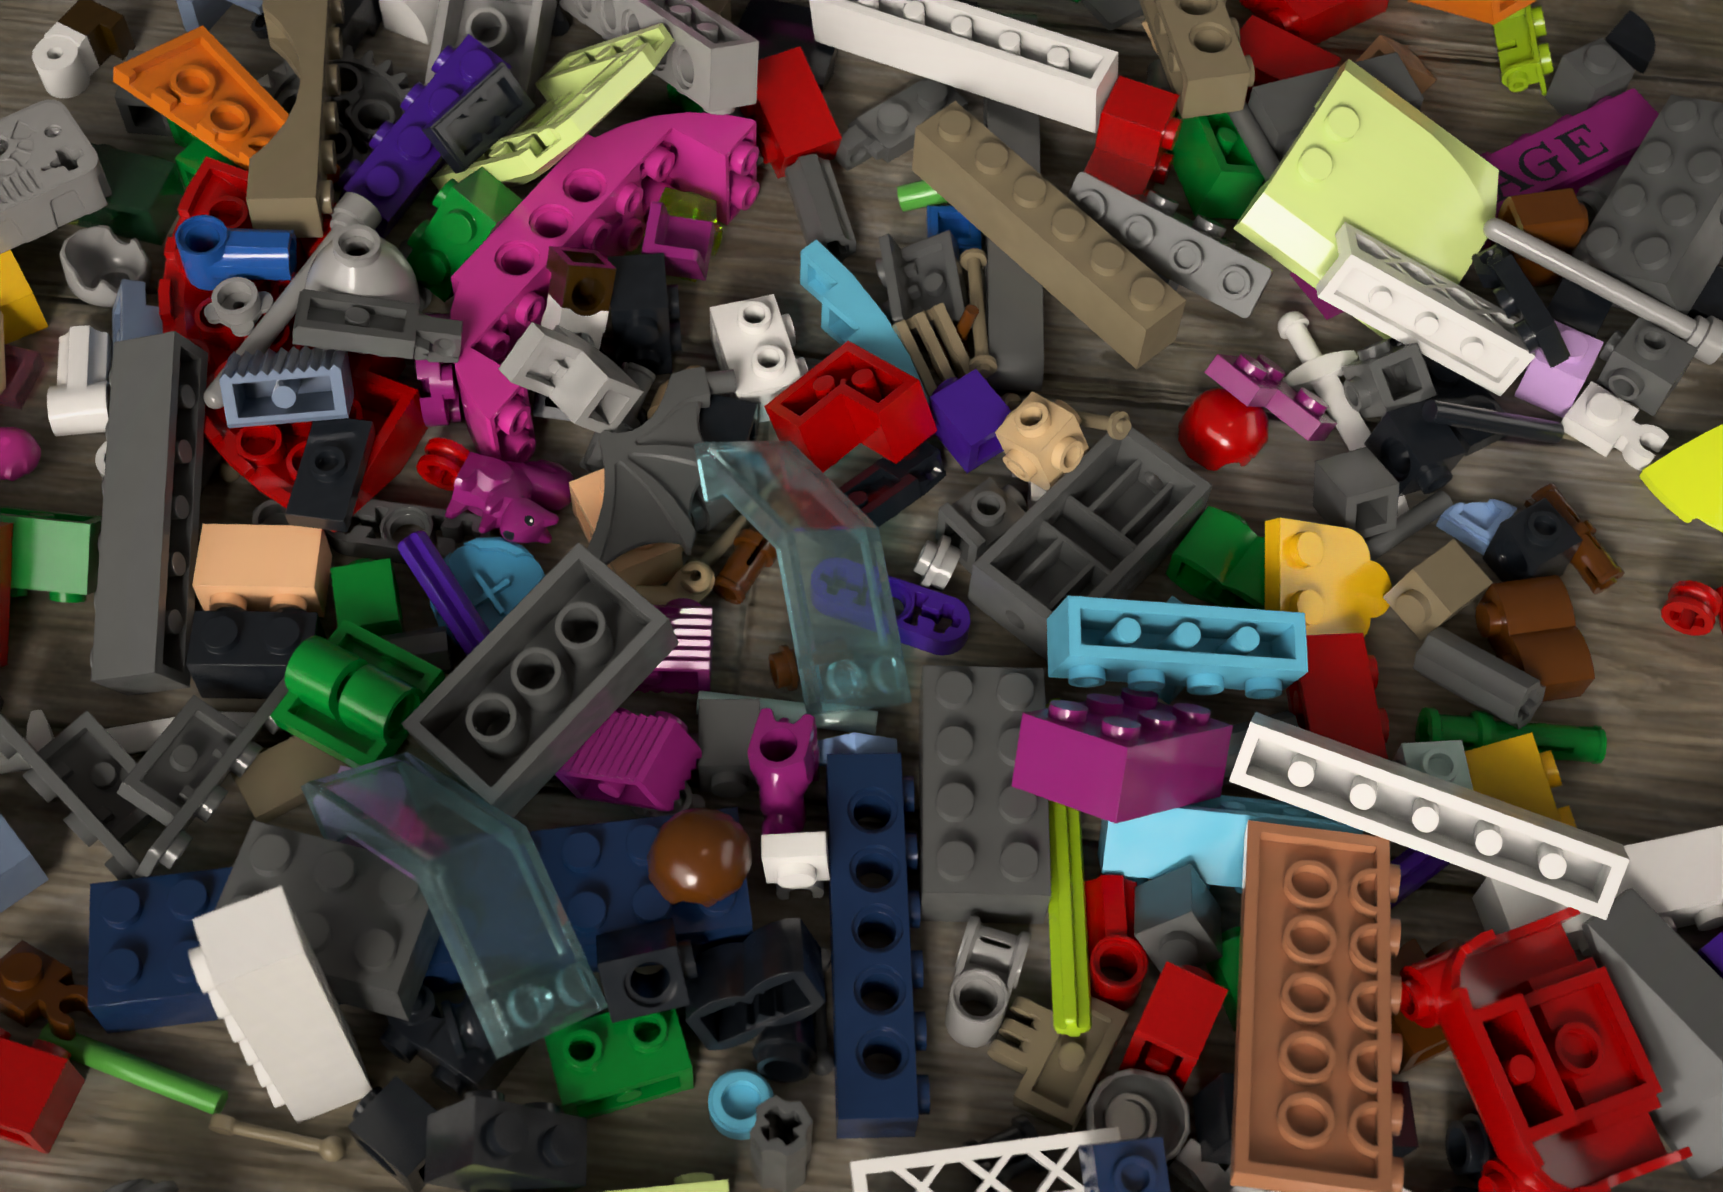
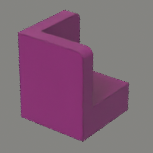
M652 201L641 253H664L666 275L706 281L716 228L711 221L670 216L663 202Z

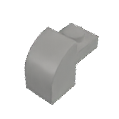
M531 322L498 368L511 383L549 397L574 424L597 433H601L604 430L614 433L644 392L618 365L601 351L559 325H556L551 330Z

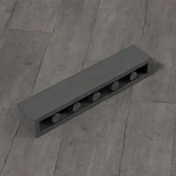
M176 331L114 342L112 367L109 372L111 390L109 419L105 427L107 449L105 476L101 485L103 508L101 532L98 536L99 567L97 589L94 594V607L96 611L90 665L92 668V682L127 696L190 688L191 674L186 662L195 607V591L192 583L198 552L205 402L203 396L207 385L208 353Z

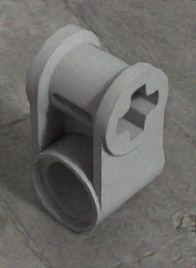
M970 915L955 965L956 973L951 985L945 1013L947 1031L956 1042L966 1047L978 1048L988 1045L996 1039L999 1033L998 1030L1004 1020L1012 989L1017 987L1032 933L1022 931L1019 935L1011 934L982 925L980 917ZM970 1000L980 1001L986 1004L991 1013L981 1017L973 1016L967 1013L961 1007V1004Z

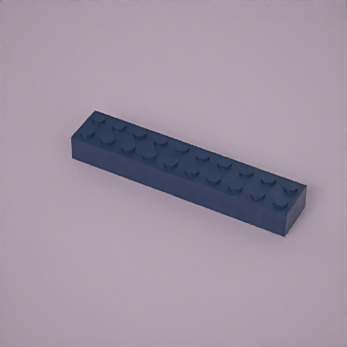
M737 807L715 809L731 815L735 822L739 823ZM675 814L372 850L444 869L453 902L422 985L427 986L433 993L469 989L474 986L485 987L599 972L597 966L596 935L668 918H673L678 941L691 939L695 957L715 946L727 943H743L753 933L747 878H745L738 891L722 901H717L716 904L710 907L686 901L672 904L664 899L649 880L648 852L660 827ZM233 867L90 884L88 1009L108 1034L224 1019H219L209 993L202 992L193 971L188 950L201 946L192 919L215 910ZM646 962V963H643V964H641V965H639V966H637V967L660 965V964H659V963H656V962Z

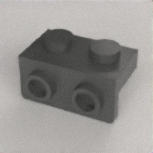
M945 231L901 249L889 233L879 237L882 257L876 259V268L883 286L888 291L889 300L883 303V310L890 324L893 326L899 321L907 320L922 311L925 312L943 302L956 328L966 306L969 305L963 268L960 264L958 242L951 231ZM930 322L937 339L940 338L933 323ZM917 329L910 331L918 348L924 346Z

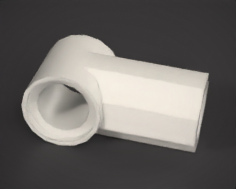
M90 325L70 327L69 332L59 337L57 386H50L47 393L48 417L55 436L105 432L109 419L111 390L109 372L112 367V341L107 332L95 330Z

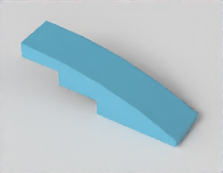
M817 239L802 249L800 255V285L822 303L821 328L841 346L845 342L850 341L920 380L910 355L891 327L892 325L855 276ZM921 383L922 389H923V391H924L926 400H927L928 405H929L930 401H929V399H928V397H927V394H926V392H925V390H924V387H923V385H922V383Z

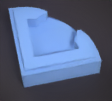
M1489 499L1488 503L1472 502L1464 504L1459 502L1443 512L1436 527L1484 555L1500 523L1514 516L1517 507L1497 499Z
M856 732L818 741L820 748L819 766L825 767L827 754L897 753V739Z

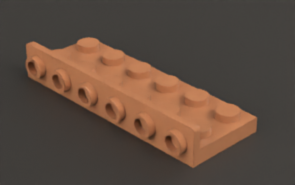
M1252 820L1247 822L1243 854L1230 1185L1277 1192H1402L1404 1163L1402 1157L1392 1156V1136L1398 1137L1401 1131L1403 1097L1401 1094L1392 1093V1074L1397 1075L1399 1073L1403 1044L1401 1034L1391 1033V1015L1398 1014L1402 994L1401 976L1391 974V958H1397L1400 947L1401 921L1400 919L1390 918V903H1396L1401 871L1400 865L1390 864V840L1379 836Z

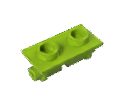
M1530 4L1497 24L1492 25L1499 51L1501 80L1503 85L1512 92H1521L1528 85L1540 82L1542 96H1546L1547 88L1544 75L1553 73L1554 69L1548 42L1538 44L1537 37L1547 35L1542 6L1531 8Z

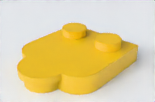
M1281 517L1265 521V610L1305 613L1306 635L1363 633L1365 637L1370 627L1371 618L1379 617L1388 610L1390 605L1384 600L1383 596L1392 589V584L1386 570L1379 563L1370 560V552L1363 537L1355 530Z

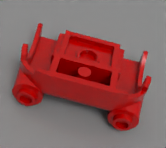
M1572 907L1495 935L1493 929L1482 932L1454 948L1404 966L1399 972L1402 980L1399 1008L1401 1013L1408 1020L1414 1021L1423 1028H1432L1440 1025L1496 1152L1497 1157L1488 1160L1483 1166L1482 1177L1479 1180V1192H1611L1610 1188L1693 1156L1689 1146L1667 1153L1649 1112L1662 1107L1656 1094L1663 1092L1605 966L1597 968L1593 957L1578 961L1562 926V923L1580 914L1579 910Z

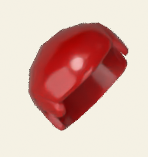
M1223 387L1208 389L1198 395L1178 423V441L1187 456L1211 471H1217L1230 463H1239L1241 467L1246 466L1268 442L1269 420L1263 407L1246 406Z

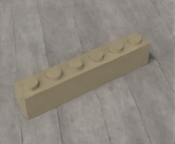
M954 101L915 127L912 171L1136 370L1176 341L1186 299L959 103Z

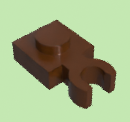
M23 940L0 959V1012L27 1028L39 1016H43L48 1019L49 1028L53 1035L66 1041H71L76 1037L74 1019L67 1015L68 1013L83 1011L88 1016L95 1018L88 1009V987L74 985L72 969Z

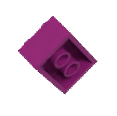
M1128 687L1122 688L1121 695L1117 696L1096 693L1088 694L1086 701L1079 703L1067 700L1050 701L1049 708L1022 713L1011 786L1115 824L1221 797L1233 725L1211 719V711L1205 707L1187 703H1177L1173 706L1158 702L1159 695L1156 692L1134 691Z

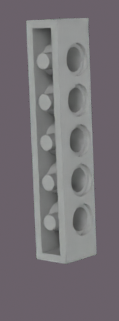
M559 0L560 7L576 17L580 23L586 24L596 31L604 40H610L663 23L675 41L652 74L659 76L676 88L677 92L686 95L703 107L705 112L715 115H726L733 113L735 107L756 104L759 41L697 0Z

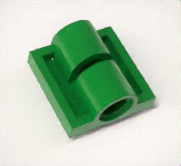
M344 618L328 640L315 635L309 637L297 647L285 671V685L289 691L270 716L281 729L376 780L409 735V732L403 727L402 723L444 681L446 676L442 669Z

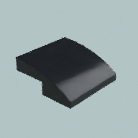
M750 0L737 27L759 41L758 60L801 46L823 94L834 74L835 58L839 49L815 41L810 7L778 0Z

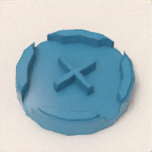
M501 537L473 539L464 543V546L457 548L452 554L450 552L444 558L445 563L490 632L545 577L539 562L534 559V556L525 547ZM430 600V606L439 627L446 626L449 639L457 647L461 648Z

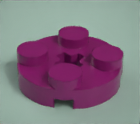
M440 312L423 313L431 317L450 319L451 313L441 314ZM426 359L415 360L417 380H421L423 393H428L427 398H419L425 426H448L450 423L462 422V402L460 390L456 389L454 363L428 362Z

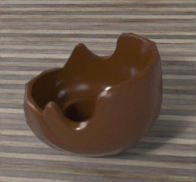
M703 807L690 808L678 812L660 827L648 852L649 880L664 899L672 904L686 901L710 907L741 888L752 865L750 839L741 824L735 822L731 815L721 811Z

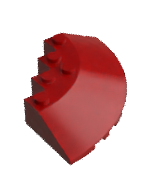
M207 156L187 186L177 208L180 217L172 237H167L163 251L166 258L163 279H159L158 289L159 316L162 320L163 333L176 331L208 353L206 389L224 368L229 356L233 351L236 352L248 336H235L231 328L221 323L211 324L207 321L204 309L209 303H212L211 296L213 290L199 289L190 283L176 245L175 233L178 226L186 219L198 215L214 216L221 220L226 228L253 229L246 201L249 171ZM325 214L324 237L296 238V274L331 231L330 221L333 219L331 214ZM248 279L255 284L258 292H269L274 302L291 282L290 280ZM263 313V314L261 315V317L259 318V320H258L257 323L255 324V327H256V325L260 322V320L263 318V316H264L266 313ZM295 315L269 347L275 353L281 347L287 352L293 346L299 351L304 347L303 345L292 344ZM348 351L354 389V399L349 418L373 421L376 430L353 515L403 470L428 429L424 424L418 389L396 382L405 368L404 358L380 357L374 354ZM205 404L204 436L233 469L260 492L287 508L313 421L228 428L224 406L220 409H212Z

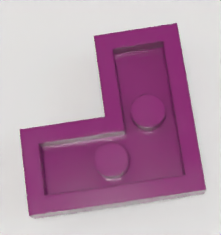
M1242 352L1239 356L1217 354L1204 372L1246 406L1267 408L1307 441H1325L1338 424L1325 414L1328 405L1321 398L1302 387L1298 392L1282 380L1286 374L1285 371L1263 355L1259 354L1255 359Z

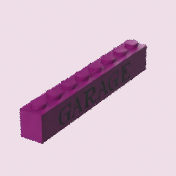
M1632 88L1615 97H1603L1591 108L1574 116L1571 114L1564 115L1554 122L1552 126L1535 134L1525 133L1518 137L1511 145L1494 153L1484 152L1480 154L1482 158L1499 169L1496 218L1498 217L1501 205L1509 196L1573 188L1575 195H1577L1581 187L1621 165H1628L1659 113L1635 88ZM1291 271L1290 276L1326 320L1344 312L1320 299L1314 287Z

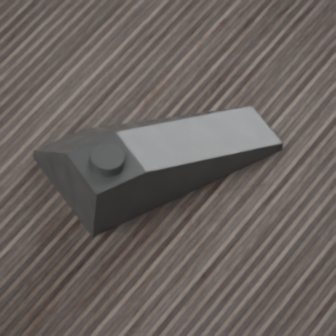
M1633 888L1627 889L1614 899L1606 920L1592 916L1581 926L1597 968L1605 966L1663 1092L1656 1094L1662 1107L1649 1112L1655 1128L1672 1151L1689 1146L1693 1156L1679 1162L1692 1180L1701 1179L1723 1168V979Z

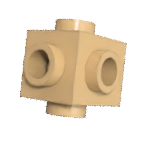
M1032 391L1016 409L1006 416L1003 424L995 431L1006 454L1003 457V462L1018 478L1027 482L1030 481L1048 491L1066 473L1073 471L1079 465L1082 457L1090 450L1079 426L1082 423L1080 416L1066 402L1059 399L1051 402Z

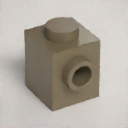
M1452 539L1415 566L1383 598L1422 642L1431 631L1441 627L1460 613L1493 582L1456 540Z

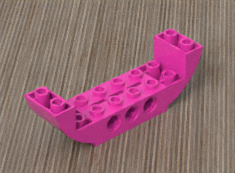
M684 112L653 116L623 124L595 138L587 134L559 161L451 276L454 300L450 319L463 321L461 350L458 363H454L467 429L478 454L494 457L499 460L523 463L529 461L534 453L536 440L528 390L511 383L498 368L531 322L541 325L542 317L547 307L551 272L546 268L549 246L598 250L606 259L609 256H624L627 251H634L643 240L651 202H663L669 212L676 198L728 225L740 210L746 211L752 206L759 192V183L757 182L759 148L756 146V121L727 114L715 115L710 113Z

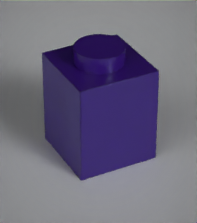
M977 369L960 379L957 377L949 378L934 390L932 396H930L929 408L937 427V431L934 434L966 473L971 472L1004 451L995 431L1003 424L1011 410Z

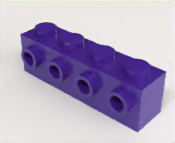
M470 34L465 37L457 48L450 44L444 48L431 68L436 74L426 86L417 82L412 87L400 106L405 111L395 125L386 120L369 143V146L374 149L364 163L354 159L338 180L337 185L342 188L340 199L345 193L353 192L369 200L378 209L382 221L375 231L383 239L387 237L430 183L431 178L446 163L422 129L494 64L504 62L511 71V65Z

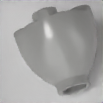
M352 224L338 230L333 240L318 252L307 274L305 289L414 303L419 304L420 308L417 278L412 267L396 246L380 237L374 229L366 225Z

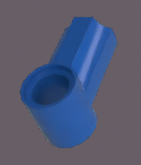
M198 215L186 219L178 226L175 233L176 245L186 276L190 283L199 289L214 290L220 282L233 277L254 280L292 281V278L296 275L297 240L294 230L226 228L224 223L214 216Z

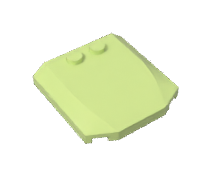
M659 23L568 53L535 83L547 100L509 136L500 138L464 172L455 174L450 166L446 164L431 178L432 182L440 191L452 178L459 183L481 167L507 188L524 185L539 177L554 166L652 74L675 40L664 24Z
M1348 59L1338 69L1314 107L1316 109L1269 180L1260 187L1233 229L1315 289L1316 285L1339 257L1335 234L1344 222L1459 285L1473 262L1471 257L1475 253L1476 255L1479 253L1487 240L1483 232L1485 223L1489 219L1496 218L1499 169L1352 60ZM1359 320L1361 323L1366 325L1368 328H1370L1376 334L1381 336L1383 339L1392 338L1386 335L1385 333Z

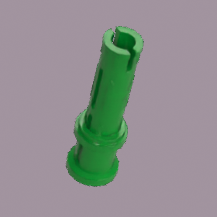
M1424 707L1419 713L1415 731V742L1462 740L1464 751L1532 732L1538 752L1542 753L1551 750L1554 760L1601 764L1607 749L1606 732L1600 725L1576 726L1528 723L1518 730L1504 721L1494 720L1492 715L1481 710L1472 711L1469 716L1439 714L1436 708Z

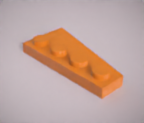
M203 25L113 67L114 83L246 171H249V159L270 142L289 116V113ZM338 164L336 174H327V180H332L333 184L339 180L341 167Z

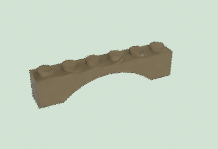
M263 0L262 7L270 47L288 62L300 79L296 102L284 125L269 143L249 159L246 201L253 229L294 230L296 238L324 237L325 214H334L333 208L335 207L332 180H327V174H336L337 170L334 140H329V135H338L339 132L336 101H331V97H340L341 94L338 64H333V60H342L343 57L340 27H335V25L344 24V0Z

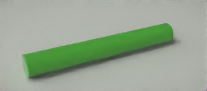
M47 1023L38 1039L56 1044L70 1052V1060L209 1114H220L227 1102V1090L82 1034L76 1033V1037L71 1041L62 1040L53 1035L50 1031L49 1023Z

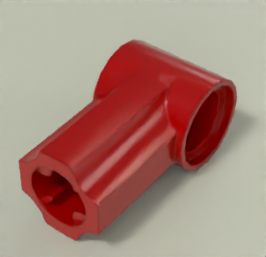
M1100 875L1096 879L1085 881L1091 996L1125 1011L1138 998L1148 968L1146 952L1134 936L1135 886H1137V882L1130 881L1123 875ZM1109 966L1117 967L1127 974L1129 980L1124 982L1112 981L1105 977L1101 969Z

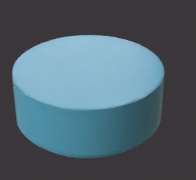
M735 1069L720 1076L712 1085L708 1097L709 1116L714 1127L728 1138L735 1140L750 1139V1130L756 1122V1107L774 1096L770 1084L763 1076L748 1069Z

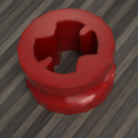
M439 437L429 439L424 448L425 455L420 457L416 465L417 472L428 483L440 489L454 491L455 479L470 451L450 439Z
M1682 580L1674 583L1670 588L1668 600H1666L1661 609V617L1667 625L1678 632L1692 636H1703L1710 633L1716 622L1715 617L1722 608V598L1718 592L1708 585L1692 580Z

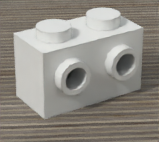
M774 294L710 307L711 342L720 371L734 369L737 390L736 392L727 393L728 397L758 403V423L770 421L764 406L808 372L804 357L795 359L792 346L796 345V337L790 315L780 314Z

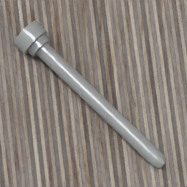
M347 192L333 208L334 214H331L333 219L330 221L331 231L238 348L237 354L241 356L246 350L253 355L257 349L264 354L296 314L299 292L305 289L307 274L318 252L333 240L338 230L352 224L366 225L374 230L377 228L382 218L378 209L369 200L353 192ZM223 369L204 392V402L212 409H220L224 406L219 382Z
M1499 218L1489 219L1485 223L1483 232L1488 239L1682 338L1684 342L1697 348L1698 351L1694 358L1711 365L1723 353L1722 320L1714 316H1709L1707 319L1697 316L1693 319Z

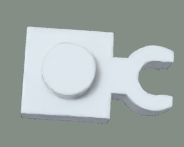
M1592 381L1561 422L1564 432L1604 457H1607L1614 447L1622 452L1625 461L1631 467L1640 471L1648 467L1655 457L1652 452L1644 449L1641 445L1647 446L1659 453L1669 438L1667 433L1657 426L1650 424L1639 425L1633 420L1639 412L1638 408Z
M826 831L761 835V857L766 883H776L777 897L781 900L789 899L790 891L806 889L812 892L813 898H821L824 895V881L830 880Z

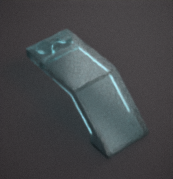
M791 441L700 442L695 444L694 448L704 502H714L726 497L776 549L806 714L820 716L894 707L912 702L879 527Z
M409 752L319 778L301 786L323 838L340 842L346 837H350L419 884L496 1059L608 1008L525 825L495 806L490 805L484 799Z

